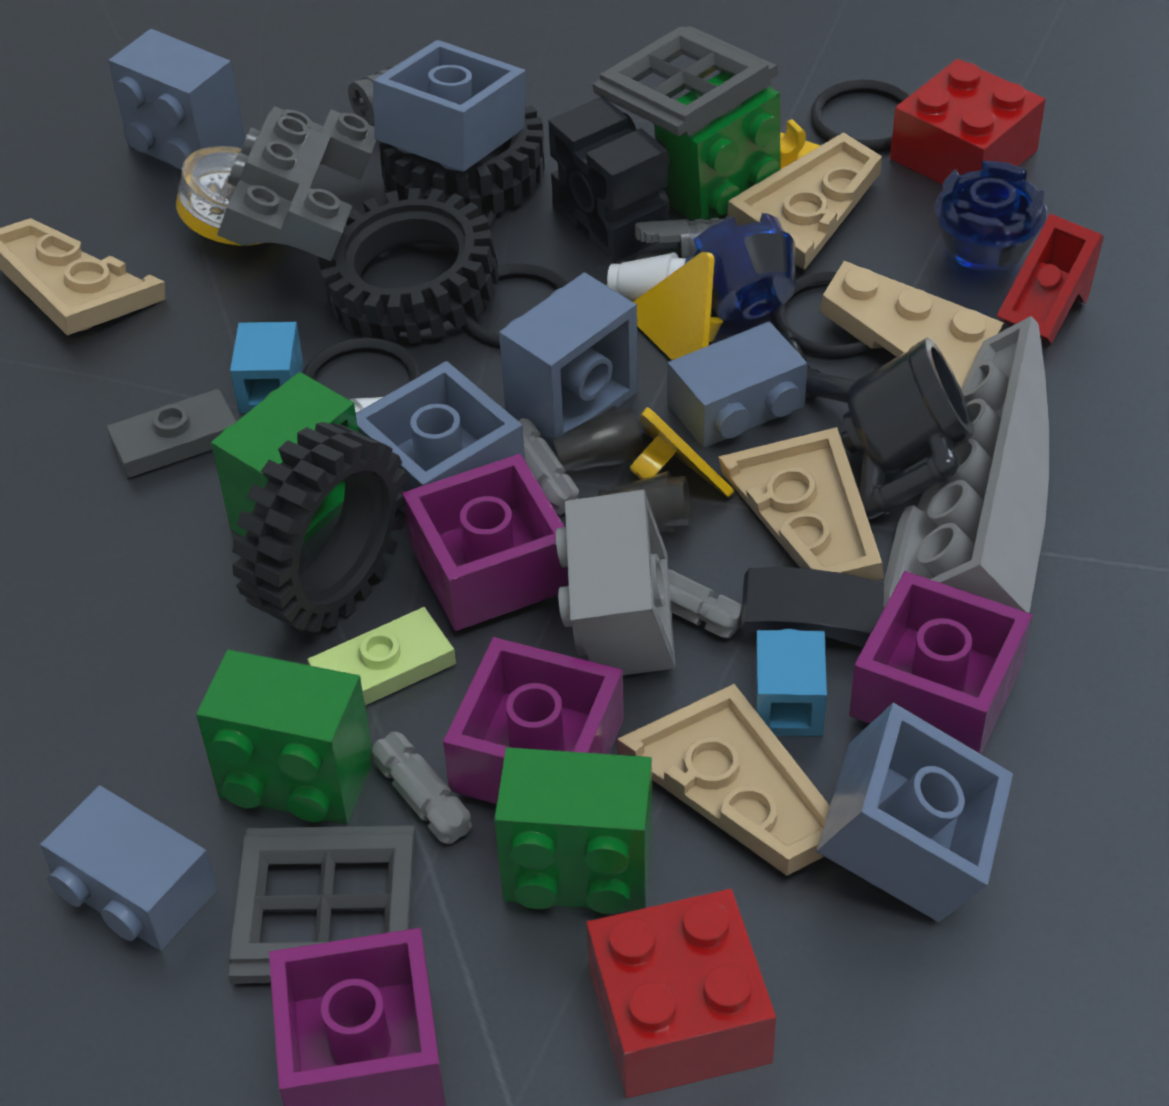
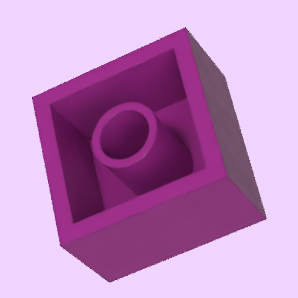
M521 453L402 493L409 545L455 631L557 596L559 587L569 586L568 567H561L556 546V529L562 528L564 525Z
M904 571L854 665L849 716L871 723L892 703H895L979 754H982L1023 666L1033 614Z
M493 637L443 741L448 785L451 792L497 804L506 747L610 754L624 721L623 669Z
M421 927L269 951L278 1082L284 1106H446Z

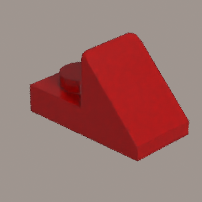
M1050 213L997 314L998 319L1009 326H1013L1032 316L1039 324L1040 339L1052 344L1074 301L1086 304L1089 298L1104 239L1103 235Z

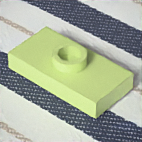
M425 607L307 659L310 666L360 675L365 705L456 664L454 648Z

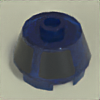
M982 161L981 170L967 172L959 175L957 170L951 172L943 183L942 192L936 198L934 212L945 246L952 258L961 265L982 271L1007 269L1021 260L1043 228L1047 215V208L1043 202L1044 190L1042 188L1038 191L1036 187L1026 180L1028 171L1007 162Z
M762 213L759 219L760 222L740 226L737 225L734 217H730L709 227L694 239L697 251L692 257H686V262L701 252L713 254L715 260L711 309L721 320L745 322L760 318L773 312L778 306L784 305L794 294L795 241L790 233L784 231L777 217Z

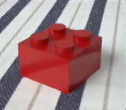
M957 58L895 107L890 159L948 188H952L962 182L976 180L978 181V201L1038 151L1046 98L1024 89L1019 84L1008 82L984 71L973 63Z
M732 888L586 921L589 972L626 1099L773 1063L776 1015Z

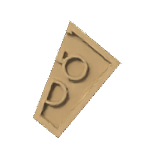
M843 132L728 201V217H735L736 224L751 235L758 233H778L786 237L787 259L789 261L792 259L793 242L795 245V265L805 270L880 175L882 156Z
M29 218L0 228V270L66 335L88 330L100 323L166 300L165 281L150 274L143 279H139L126 272V263L112 256L99 260L83 252L80 241L34 219Z
M843 261L824 292L819 312L871 349L885 348L896 357L909 351L913 345L923 339L930 338L942 352L960 388L963 386L983 341L1000 333L1004 323L975 310L965 308L846 261Z
M837 427L718 457L722 474L800 568L838 572L874 581L884 579L882 560Z
M735 684L617 739L618 755L652 757L653 781L785 875H789L825 857L816 851L830 805Z

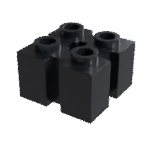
M603 96L549 119L550 156L558 162V170L551 173L553 208L576 229L583 226L589 229V241L614 263L655 244L637 240L635 238V224L639 222L668 220L670 203L663 188L668 186L670 159L665 146L658 139L652 138L642 128L637 130L632 118L627 113L621 112Z

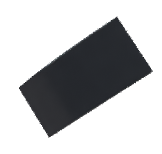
M788 567L749 568L744 574L740 628L757 633V630L783 629L824 631L825 637L864 648L883 612L884 583L863 577L816 569Z

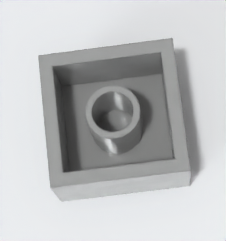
M645 490L565 501L566 527L556 529V546L561 567H568L569 586L559 587L558 597L564 627L573 626L574 643L578 656L587 655L591 662L623 669V675L675 669L667 551Z

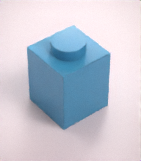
M297 322L238 323L230 373L239 413H248L262 402L270 392L278 389L298 372L303 373L304 362Z
M795 629L757 630L755 711L775 736L823 737L827 701L825 632L799 631Z

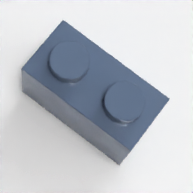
M766 322L667 362V405L704 449L725 439L734 438L744 431L775 418L789 415L793 411L804 407L808 363L770 322Z
M100 785L40 844L51 872L47 878L48 882L63 900L75 907H79L83 902L100 912L105 923L122 938L133 941L136 937H139L159 951L166 947L218 890L206 849Z

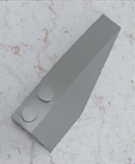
M1032 316L983 341L961 388L973 420L974 433L957 444L952 443L959 461V468L953 476L948 478V482L943 485L939 483L924 491L917 507L915 505L905 507L897 525L883 582V610L903 572L907 571L1021 611L1030 612L1045 529L1049 485V419L1046 377L1039 324Z

